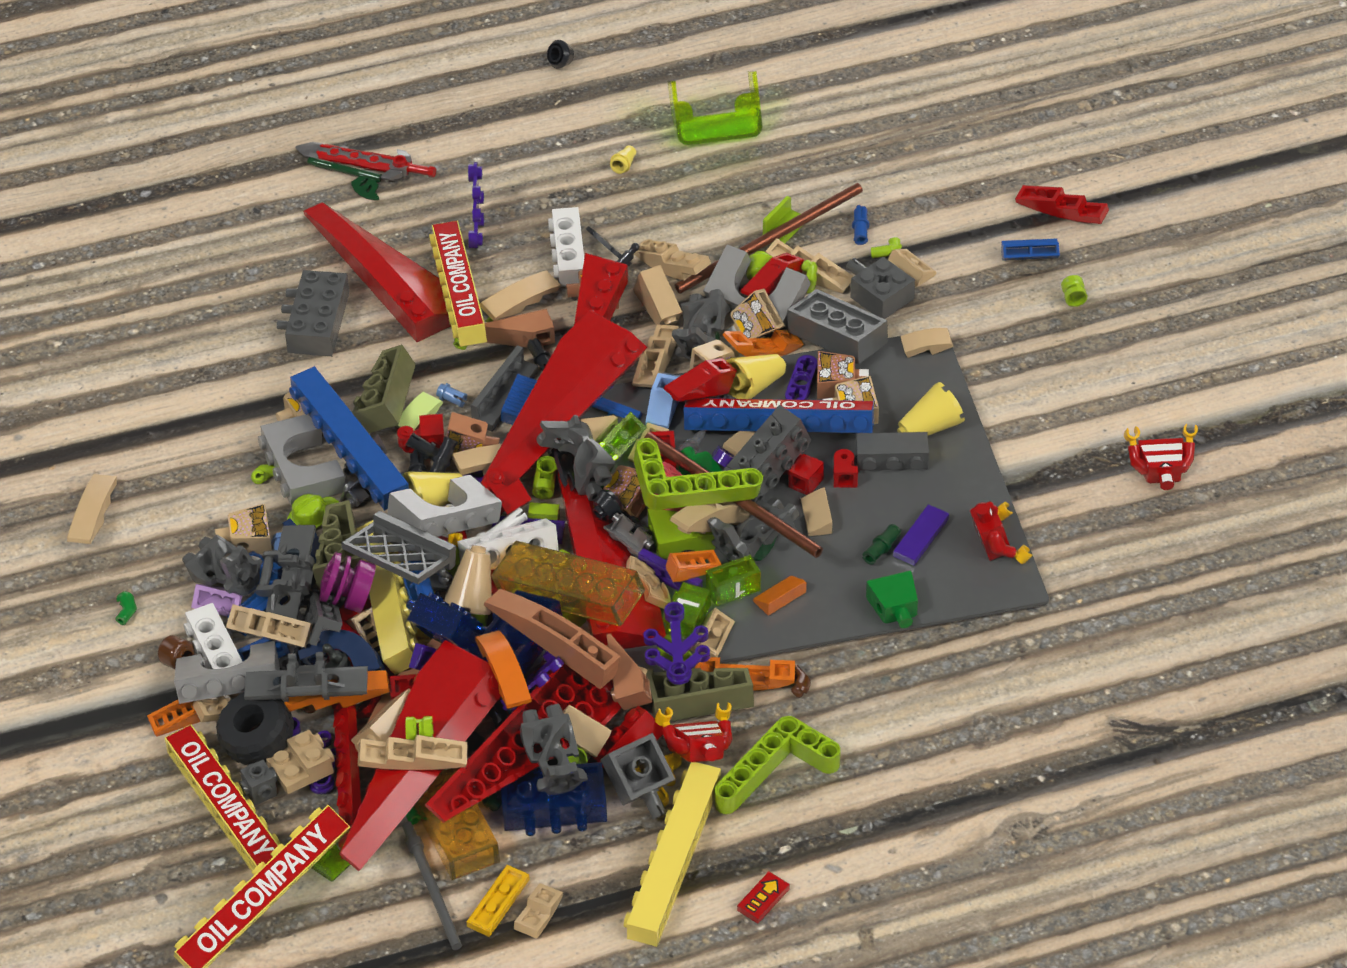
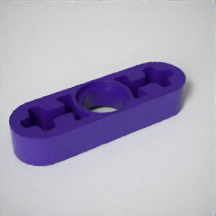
M803 355L798 358L785 393V400H794L796 393L799 394L796 400L808 399L817 374L818 362L815 357ZM798 380H804L807 382V384L798 385L795 382Z
M720 445L717 446L712 454V459L724 467H727L735 457Z

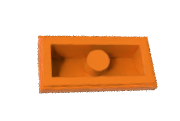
M789 576L753 598V602L769 616L806 593V581Z

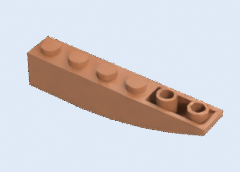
M499 589L484 602L486 608L553 656H559L564 661V664L599 689L603 688L616 676L621 656L561 615L522 596Z

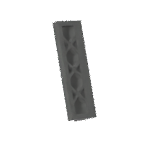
M518 345L515 347L471 404L472 418L486 422L488 424L487 430L493 432L501 421V409L517 374L533 379L538 373V365L524 360L523 347Z
M313 590L304 614V621L313 624L308 641L309 644L316 646L322 628L340 632L343 623L338 603L336 605L331 604L332 596H329L327 602L319 600L321 592Z

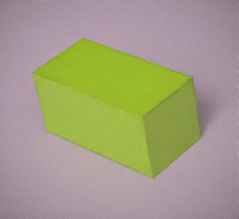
M530 502L528 518L559 520L560 504Z

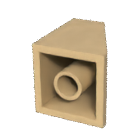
M410 689L389 701L351 739L357 751L360 739L387 742L388 737L394 730L395 722L403 709L404 701Z

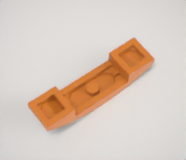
M775 330L771 338H747L741 331H726L723 333L724 338L740 354L746 357L769 354L783 356L798 350L804 344L796 335L789 333L788 330Z
M495 631L476 636L475 641L482 656L487 658L499 684V693L506 708L509 709L531 703V696L520 665L502 632Z
M710 657L708 661L699 662L695 666V668H701V670L706 672H713L715 668H748L753 683V691L794 684L795 661L770 660V666L720 664V657Z

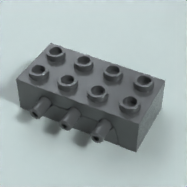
M303 270L298 289H286V297L295 298L293 305L282 304L281 312L290 314L289 321L278 320L277 329L286 330L285 338L288 353L333 357L350 293L347 273Z
M818 289L787 309L789 333L833 353L854 356L855 363L857 364L863 362L888 343L887 320Z
M779 405L723 471L747 468L759 470L763 475V482L758 496L751 500L754 502L756 500L762 501L769 489L776 486L781 475L793 466L794 460L800 453L807 450L812 440L801 419Z

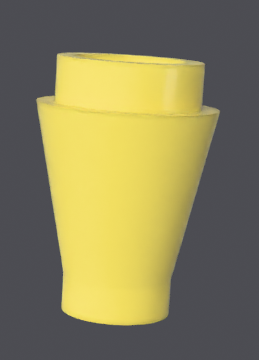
M628 145L623 150L614 154L610 159L611 169L618 174L629 171L633 158L636 155V149Z

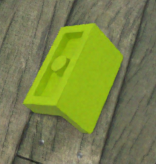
M786 196L763 219V235L800 215V213L791 209V197ZM801 227L779 238V240L786 243Z

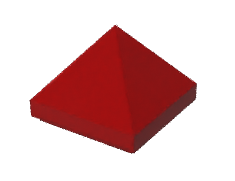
M381 695L363 701L356 712V719L370 718L381 699Z

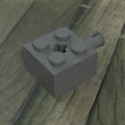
M885 257L880 258L869 267L863 265L856 258L850 259L847 263L846 269L855 275L851 278L850 298L872 314L886 319L914 299L915 279Z
M653 733L623 746L601 759L623 806L640 798V800H644L652 820L667 813L657 792L659 791L658 789L674 781L675 777ZM639 767L641 772H637L635 768Z

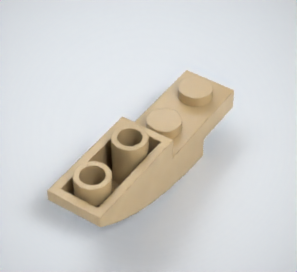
M644 240L640 243L639 250L634 253L636 257L650 267L661 265L665 275L684 281L691 275H697L711 264L709 256L679 251L677 244L665 241Z
M733 502L686 506L674 514L670 521L676 524L678 530L683 533L691 534V532L706 534V532H712L707 522L712 517H716L724 523L738 525L746 521L751 514Z

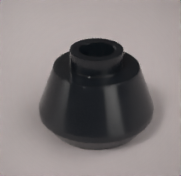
M555 40L548 47L547 59L552 67L560 69L573 61V48L565 41Z
M610 490L599 491L593 502V513L600 520L609 521L617 512L620 515L623 514L624 507L621 501Z

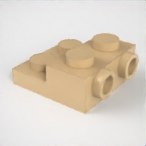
M310 730L287 739L288 747L284 751H278L272 758L266 759L267 766L274 768L278 781L287 794L334 773L332 762L335 760L329 748L323 749L324 744L318 733L313 735Z

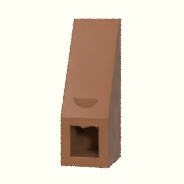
M547 309L484 323L486 343L527 347L528 341L537 338L542 346L555 343L554 326Z
M607 634L608 645L605 646L621 656L616 676L611 679L614 688H611L614 702H618L623 710L652 703L649 679L613 636Z

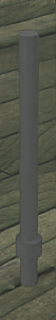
M406 822L402 825V828L407 837L406 844L409 852L414 854L452 950H458L462 947V944L424 854V844L421 837L417 836L412 822Z

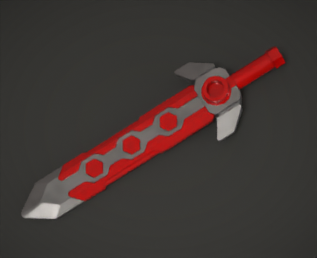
M309 142L295 147L304 157L319 158L331 162L383 171L385 173L381 176V179L385 180L400 179L407 176L409 172L435 177L437 170L432 166L412 164L411 156L406 151L397 149V156H390L317 142Z

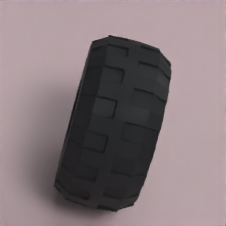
M243 692L234 699L232 698L226 707L222 709L216 724L217 739L224 751L238 763L249 765L264 760L266 763L267 758H272L276 752L284 751L288 746L286 740L293 736L294 720L282 699L250 701L244 699L245 692ZM261 723L257 729L249 732L253 726Z

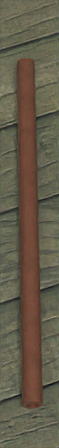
M856 183L739 249L746 251L748 255L753 254L774 242L776 238L779 239L862 193L861 185ZM719 260L707 266L697 275H691L685 281L677 282L675 284L677 292L681 294L710 278Z
M651 432L645 435L644 438L653 439L657 443L662 455L690 474L710 473ZM743 500L733 502L815 558L822 554L823 548L754 501Z

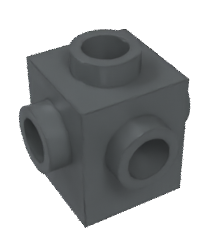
M264 760L249 764L240 770L242 780L239 781V785L243 790V794L245 796L248 795L254 806L277 796L275 784L278 781L277 774L273 767L268 768Z

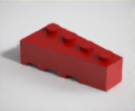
M585 253L574 325L589 310L609 321L611 320L628 283L627 264Z

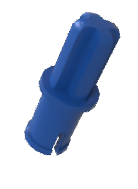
M857 205L854 210V221L852 222L854 241L858 245H864L868 242L867 229L870 224L867 220V208Z

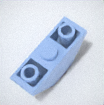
M669 373L657 374L651 389L645 424L648 422L660 427L669 428L679 402L674 400L664 390V386L680 377L679 375Z

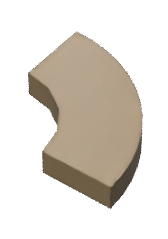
M630 555L626 563L625 576L641 588L645 601L664 609L671 602L665 583H660L659 578L654 575L655 571L651 567Z

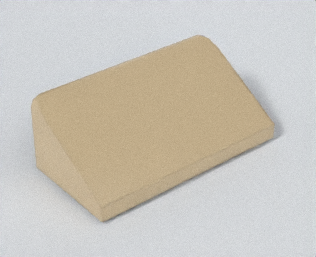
M894 249L888 258L890 262L915 279V286H920L936 275L935 270L907 249Z
M824 487L801 498L808 536L832 534V518Z
M714 608L707 614L702 623V626L708 628V640L696 643L690 650L695 653L697 646L706 645L710 649V657H718L735 621L717 608Z
M568 705L563 713L569 714L577 747L596 758L609 738L611 730L573 706Z

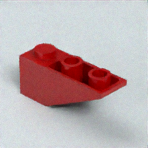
M787 252L772 257L741 289V293L749 296L756 290L765 289L769 296L776 289L786 267L800 273L803 272L801 267L804 259Z
M723 358L705 360L665 385L664 390L678 402L729 394L737 370Z
M637 706L626 714L625 720L619 727L611 731L598 756L595 758L591 755L587 762L597 770L604 767L601 762L604 756L651 733L654 734L657 741L663 735L661 730L663 726L658 725L655 722V718L647 710Z

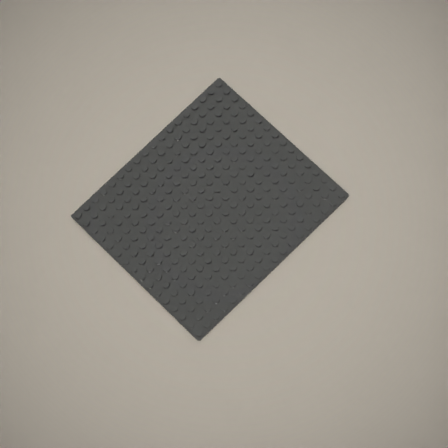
M897 336L888 338V343L860 364L855 363V369H869V376H871L878 402V424H874L873 433H898V422L938 382L945 385L942 387L945 392L950 390L963 411L960 414V418L965 417V421L928 436V469L858 470V488H834L833 465L834 453L840 449L852 451L855 456L854 466H857L856 433L808 432L812 441L807 450L802 452L801 455L804 453L824 462V479L814 491L825 487L832 518V534L808 536L801 505V498L806 495L789 488L788 475H781L776 486L770 488L764 495L762 502L767 503L774 497L782 502L784 508L789 503L795 505L800 515L793 522L796 530L823 548L822 554L815 558L780 534L765 558L761 561L748 560L742 567H736L715 547L714 551L723 567L722 570L699 577L703 580V596L699 601L666 585L671 602H678L677 599L680 598L700 604L699 607L683 603L684 619L680 622L682 642L693 633L695 627L702 625L707 614L714 608H717L735 621L718 655L720 657V664L1037 607L1049 603V596L1033 555L1024 564L1019 563L1015 557L1008 558L1004 556L989 561L974 527L970 510L978 503L991 501L998 507L1003 502H1007L1010 505L1007 509L1013 512V514L1001 522L1009 544L1015 547L1016 550L1022 545L1030 549L953 347L934 355L931 354L930 350L907 358L901 337ZM821 349L780 356L786 363L784 375L752 399L785 400V393L798 358L803 355H811L818 362V351L833 352ZM679 373V374H674V375H679V376H681V375H683V374H685V373ZM817 374L807 400H823L817 399ZM798 380L795 382L798 385L807 384V382L804 380ZM632 382L615 384L602 396L642 413L641 418L633 429H630L632 421L614 415L618 417V434L603 448L615 460V465L611 471L612 475L620 465L635 468L634 462L629 461L628 457L636 439L641 438L646 427L645 421L652 389L650 387H636L632 385ZM796 393L794 400L799 397V394ZM681 402L678 403L668 428L669 431H674L675 449L679 452L685 447H693L696 454L707 451L711 456L718 445L723 447V444L729 438L739 432L684 430V405ZM591 407L579 420L607 416L608 412ZM716 462L723 471L725 467ZM928 504L949 513V520L915 566L893 557L894 549ZM645 506L638 519L639 523L649 529L648 509L650 508ZM730 524V525H732V526L734 527V529H735L736 532H737V528H736L737 525ZM890 524L898 526L901 530V536L891 544V549L887 553H883L876 560L875 564L870 565L866 563L862 558V554L873 544V539L877 535H881ZM653 545L650 550L652 553L657 555L655 546ZM911 570L918 598L917 615L912 617V625L907 628H900L897 621L887 624L883 623L866 598V582ZM789 576L806 581V593L769 616L753 602V598ZM740 582V592L743 590L745 592L736 598V583ZM660 608L666 635H671L670 623L665 619L664 609ZM658 646L624 649L639 667L645 669L653 668L654 672H666L657 664L648 665L645 662L646 650L650 648L657 649Z

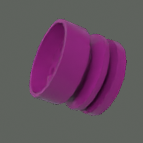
M335 552L324 570L320 584L321 593L319 600L327 602L330 593H333L331 604L336 605L340 597L343 596L345 597V609L361 613L373 582L376 565L359 560L355 568L352 569L350 568L351 556H346L343 564L340 565L342 553Z

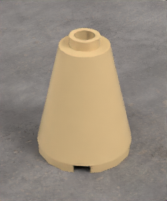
M472 545L471 549L465 550L444 598V606L461 612L462 610H467L471 614L490 615L491 610L484 606V602L492 596L490 553L486 552L485 547Z

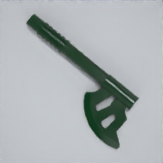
M308 158L307 164L357 176V179L351 181L354 191L365 199L379 200V196L376 194L379 188L377 182L381 181L382 174L319 158Z

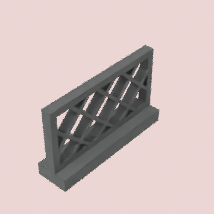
M378 511L373 515V522L342 542L343 550L416 584H420L443 567L447 570L455 567V545L382 511ZM365 543H366V546H356V545H355V544H365ZM369 543H383V545H370ZM385 552V555H375V554H373V553ZM388 552H402V554H389ZM419 560H421V562H422V563H408V561H419ZM404 561L403 564H394L392 562ZM423 570V571L420 572L419 574H415V573L411 572V571Z

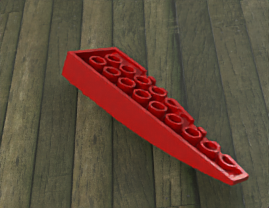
M323 202L303 211L310 222L416 342L451 327L442 287L437 276Z
M589 310L560 339L487 472L492 468L501 469L505 476L502 484L506 486L518 479L520 480L537 463L538 459L550 449L549 447L540 446L536 440L537 436L543 431L540 426L541 421H569L573 415H578L580 419L636 363L647 349V346L627 329Z
M557 469L590 635L604 645H608L607 634H611L623 649L649 646L644 643L643 636L647 629L657 630L658 634L664 638L666 633L660 607L645 601L641 588L625 576L626 563L631 553L623 543L614 540L609 535V532L604 529V526L612 523V520L598 519L593 513L594 501H589L587 495H579L576 488L571 492L569 484L564 488Z
M444 640L416 674L413 686L407 694L403 709L398 715L394 730L389 737L406 739V717L422 719L424 716H432L433 737L465 742L501 697L499 684L489 663ZM376 768L373 779L367 787V793L357 810V816L348 831L339 855L357 871H360L443 769L397 770Z
M566 664L554 673L551 671L548 674L550 679L540 688L537 686L530 693L531 703L518 706L467 760L466 767H460L425 806L439 820L445 823L538 768V763L530 762L520 737L524 711L536 710L540 720L548 718L546 707L559 704L562 711H564L570 705L605 726L622 708L612 698L611 688H614L613 681L610 680L603 688L599 689ZM561 738V746L564 749H567L569 747V742L566 739ZM534 744V752L540 753L542 751L541 745Z

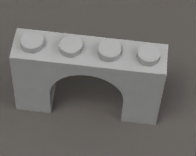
M727 244L703 290L706 297L709 298L711 290L720 289L731 312L746 299L739 293L740 282L751 262L746 251ZM787 267L776 289L769 295L785 327L781 328L784 330H788L787 309L804 298L811 284L807 275Z
M309 414L260 426L259 446L261 450L265 449L267 464L269 466L274 465L273 475L275 481H280L283 498L287 497L291 506L298 497L305 494L319 495L324 498L343 493L342 488L345 486V475L337 460L313 466H299L287 460L290 454L298 450L322 444L321 429H316Z
M467 475L450 479L448 501L454 507L432 505L424 501L409 488L389 494L387 514L438 537L498 523L502 501L474 477Z
M275 641L250 645V656L248 659L227 668H204L201 654L176 658L174 682L179 704L245 692L246 672L280 670Z

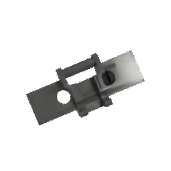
M315 525L283 526L278 550L263 552L262 558L264 563L260 583L256 587L255 593L262 597H268L266 612L298 620L301 601H304V597L310 594L314 574L312 569L315 561L310 555L316 529ZM276 562L278 566L283 567L281 579H275L273 584L269 585L273 563ZM284 596H291L290 601L286 605H280V600Z
M316 652L315 665L300 666L296 653L288 654L289 664H287V670L246 672L244 699L250 701L282 699L283 702H288L289 697L322 695L324 700H329V697L367 694L368 666L325 668L324 652ZM334 679V680H337L338 682L335 683V682H330V681H328V680Z

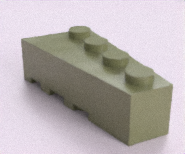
M402 344L381 352L371 370L373 376L364 382L362 386L364 392L361 397L356 396L353 402L355 407L351 412L368 433L392 428L400 422L416 365Z
M350 500L327 505L325 508L322 522L323 531L319 536L320 545L315 555L316 564H313L312 569L319 592H321L320 584L324 570L335 552L342 553L340 565L343 564L346 556H351L350 568L352 569L355 568L359 560H362V558L342 549V542L357 533L356 521Z
M653 668L647 669L646 677L650 681L652 695L650 706L654 718L659 708L662 714L665 715L667 707L673 710L670 722L715 714L717 703H719L720 709L726 710L727 703L729 702L732 706L731 711L754 707L753 683L748 668H715L713 672H706L701 670V668H692L691 679L681 685L671 683L667 679L666 672H654Z

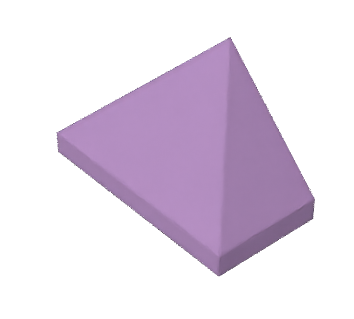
M196 584L191 608L196 609L213 603L219 615L228 616L233 604L241 605L242 596L236 592L229 594L224 587Z

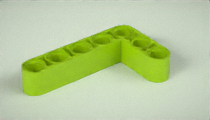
M643 438L638 441L636 446L634 465L644 503L652 510L755 499L759 494L763 475L757 469L747 468L666 477L657 443L653 439Z
M781 717L715 786L716 810L722 814H731L736 811L790 753L825 774L835 773L840 768L839 744L795 717Z

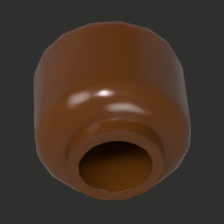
M169 635L159 645L158 659L163 665L175 669L176 658L195 655L194 646L186 639L176 635Z

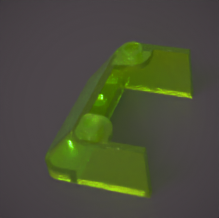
M748 71L750 93H743L736 97L734 102L735 112L693 117V110L689 103L678 101L676 81H667L671 115L679 142L685 145L758 136L763 126L757 72Z

